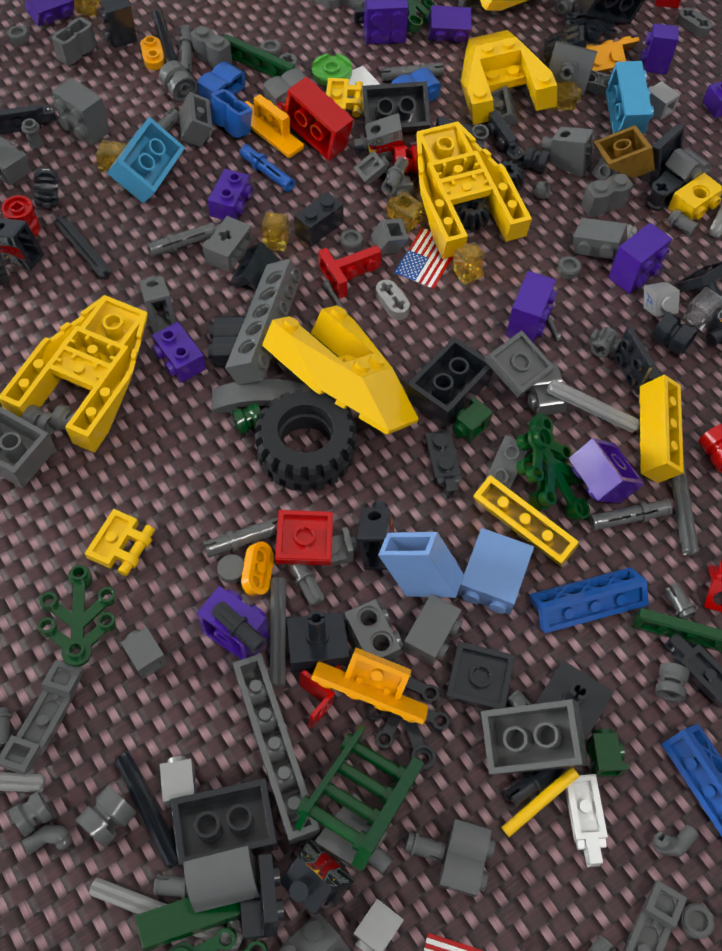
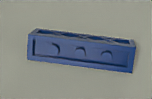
M632 567L529 594L531 604L538 610L540 629L544 633L649 605L647 580Z
M698 723L683 729L661 745L722 836V757Z

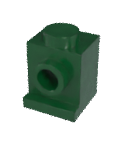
M473 397L470 399L469 408L461 409L456 415V424L452 426V431L458 438H463L467 443H471L490 426L493 412Z
M609 728L596 730L587 740L591 774H595L596 777L623 776L629 770V763H622L625 758L623 743L618 740V734L613 733V729Z

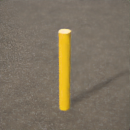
M570 767L506 822L501 828L507 836H512L580 776L575 769Z

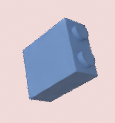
M481 528L457 595L461 596L466 602L472 604L480 603L488 606L493 612L510 615L534 546Z
M438 532L387 533L378 556L406 596L429 597L432 594L436 597L456 598L464 574Z

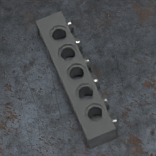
M291 259L267 264L225 366V369L238 385L262 381L265 378L273 355L262 346L272 320L288 316L302 278L300 270Z
M260 653L234 662L235 675L289 845L292 847L308 841V839L316 838L320 835V828L318 822L312 818L308 819L301 831L295 829L300 816L296 813V809L303 797L309 795L262 654Z

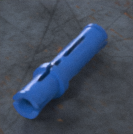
M245 144L240 149L239 155L250 162L256 171L263 172L286 192L294 188L296 181L267 160L266 155L258 153L249 144Z

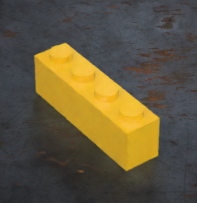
M662 375L641 385L639 398L640 469L642 475L656 483L684 473L681 385L668 376Z
M491 475L473 496L479 505L560 567L565 564L578 547L579 541Z

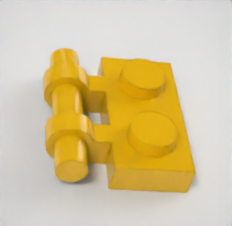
M328 78L326 95L331 97L344 111L351 109L353 117L360 116L362 112L360 92L363 83L357 81L355 85H349V79Z
M113 509L86 550L85 556L87 559L110 569L115 561L118 560L122 564L117 571L121 575L127 576L131 569H135L138 565V558L144 548H148L152 542L151 537L155 529L150 525H145L142 532L135 529L139 523L136 518ZM132 540L135 543L128 553L123 549L127 542Z

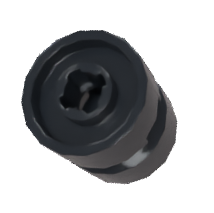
M667 312L655 327L651 339L661 345L668 344V350L681 356L691 345L699 330L688 323L681 324L679 317L671 312Z

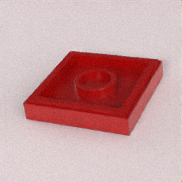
M278 510L275 564L331 566L333 512Z

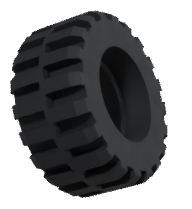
M303 389L295 390V393L292 394L286 392L281 394L279 400L274 398L268 403L269 409L265 407L261 411L260 419L257 420L255 426L258 460L260 465L263 466L265 474L268 477L273 476V482L281 486L284 483L286 484V489L295 491V488H301L302 492H309L311 488H316L319 491L325 489V485L328 483L330 486L337 483L338 476L344 477L348 472V468L352 466L354 453L356 452L355 421L352 420L350 410L336 405L337 399L333 400L332 396L324 392L319 395L312 389H310V392H303ZM304 428L318 430L330 439L323 448L307 453L291 450L282 443L288 434Z

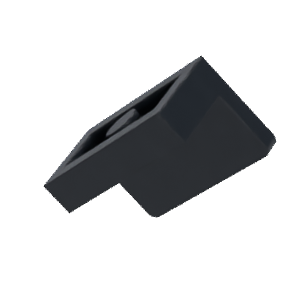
M260 242L247 249L230 283L235 288L249 284L256 291L266 265L281 260L263 242Z

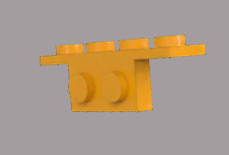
M627 36L616 42L607 40L597 46L595 44L586 45L587 49L598 51L592 70L597 72L610 71L614 69L616 62H625L624 50L632 49L639 43V37L631 38V36Z
M261 94L253 98L254 105L245 101L252 109L250 129L287 158H291L304 149V144L290 134V118L286 112L280 110Z
M355 648L346 672L322 662L317 663L311 679L318 682L320 686L343 692L351 699L370 703L381 711L397 714L408 722H417L423 725L426 721L428 705L402 695L410 677L411 669L359 648Z

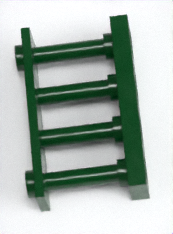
M362 725L359 726L354 735L351 733L347 734L340 747L343 751L312 796L305 795L296 809V813L300 816L295 826V829L301 831L308 819L312 818L353 844L352 848L357 853L351 864L361 871L367 865L424 765V762L413 757L408 767L404 765L399 767L360 743L366 727ZM353 753L392 776L394 778L393 781L397 783L396 787L393 788L390 785L388 788L348 764V760ZM339 773L380 798V803L384 805L382 810L377 807L372 809L335 786L333 782ZM326 795L368 821L366 825L371 828L368 833L363 830L358 832L318 807V804Z

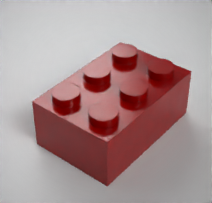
M307 76L289 88L284 112L290 118V126L323 157L330 161L347 148L354 119Z

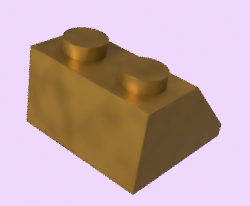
M636 125L593 142L595 148L610 169L632 178L655 170L653 148Z

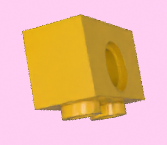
M703 173L674 193L668 209L671 212L675 209L678 211L682 210V214L691 220H699L706 211L715 209L722 200L720 198L722 186L706 173Z

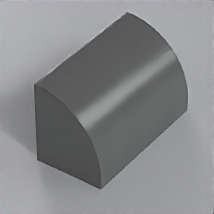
M249 846L183 862L187 892L195 913L260 897L256 859Z

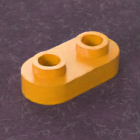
M146 36L140 42L144 65L149 70H159L165 64L161 42L157 37Z
M265 542L252 544L246 551L241 583L244 591L252 597L265 594L270 586L274 553L272 548Z

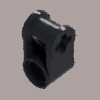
M665 171L659 179L653 182L651 186L652 192L645 201L646 206L654 211L663 210L671 202L674 193L685 186L686 182L673 173Z

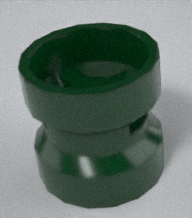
M257 403L249 405L244 410L240 408L232 410L233 420L239 435L255 428L261 413Z

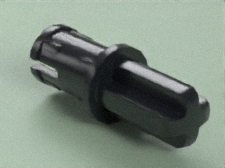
M224 601L214 607L212 615L230 631L229 635L231 637L236 636L252 653H256L264 645L266 638L248 623L247 617L242 618Z
M551 769L525 773L524 779L509 789L504 790L507 802L509 803L513 800L511 806L516 809L533 795L538 796L543 788L561 776V770Z

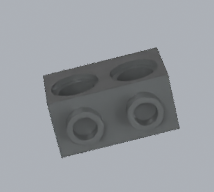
M376 599L344 613L345 626L356 648L389 661H395L400 658L401 647H403L402 640L397 631L392 632L388 624L390 622L389 615L384 606L379 607ZM370 618L376 623L372 626H366L361 621ZM376 643H384L388 646V649L378 651L374 648V645Z

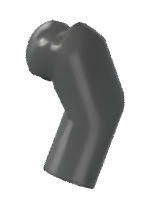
M686 825L677 836L665 835L664 832H658L653 837V846L661 855L680 857L684 855L699 837V834L689 825Z

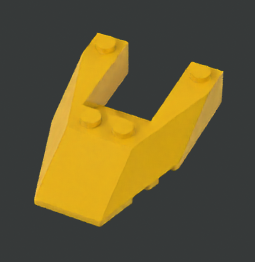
M504 30L468 39L460 82L473 125L488 122L489 113L494 111L491 92L506 85L508 88L526 84L536 111L557 107V83L552 71L511 32Z
M459 122L417 131L420 193L432 236L442 259L463 254L468 238L453 207L455 204L483 197L484 200H487V205L490 206V212L505 242L527 236L532 218L505 166L497 164L491 158L492 154L486 148L482 149L476 143L474 136Z
M106 295L80 312L81 316L72 323L66 322L59 327L60 331L50 339L44 338L0 394L2 407L22 418L24 411L30 405L41 407L61 379L91 390L65 428L73 444L93 453L96 452L109 433L131 381L148 318V312Z
M340 306L321 309L311 334L299 325L296 319L290 316L272 320L262 346L319 395L325 392L337 399L335 404L345 409L348 406L360 413L358 418L386 435L417 423L419 418L393 368L356 321L347 314L345 309Z

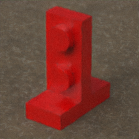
M378 245L338 260H334L327 248L318 251V266L325 278L331 281V287L338 299L347 296L348 280L381 267V250Z

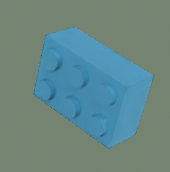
M642 61L616 62L605 94L613 134L634 125L644 134L647 131L650 119L654 116V107L650 104V89L647 88L646 84L647 73L646 70H643Z
M149 116L128 142L107 174L144 203L155 193L185 147Z

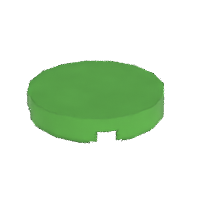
M330 54L321 55L312 63V77L323 86H327L328 78L350 79L352 76L351 61L341 54H335L336 56H330Z

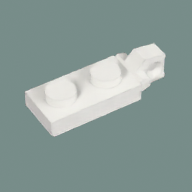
M595 774L579 775L580 777L565 789L574 842H576L577 850H584L587 867H598L603 864L600 848H606L608 835L597 778Z

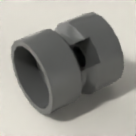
M169 61L162 66L159 72L160 81L177 101L184 102L189 92L196 93L197 83L179 61Z
M109 785L95 798L96 805L94 807L88 806L75 819L104 848L118 835L117 828L119 826L125 827L137 814Z

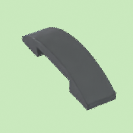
M264 379L238 385L236 382L228 383L212 389V413L232 412V410H236L238 407L249 406L257 403L258 406H269L268 403L274 398L279 400L281 394L286 392L292 394L298 389H303V392H310L311 388L305 383L281 379Z
M55 660L42 682L43 691L16 736H10L0 753V767L26 775L36 764L50 744L69 709L79 685L83 668L72 667L65 662Z
M655 881L634 923L623 951H664L671 930L677 926L687 897L662 882Z

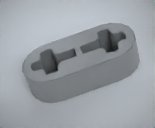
M381 280L378 282L375 295L377 301L392 319H405L409 314L410 303L393 281Z

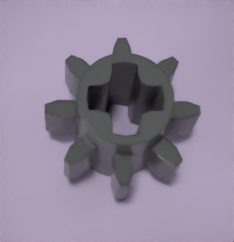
M604 327L601 331L598 329L594 330L588 345H591V351L598 357H606L608 354L614 356L621 340L618 339V334L614 329Z

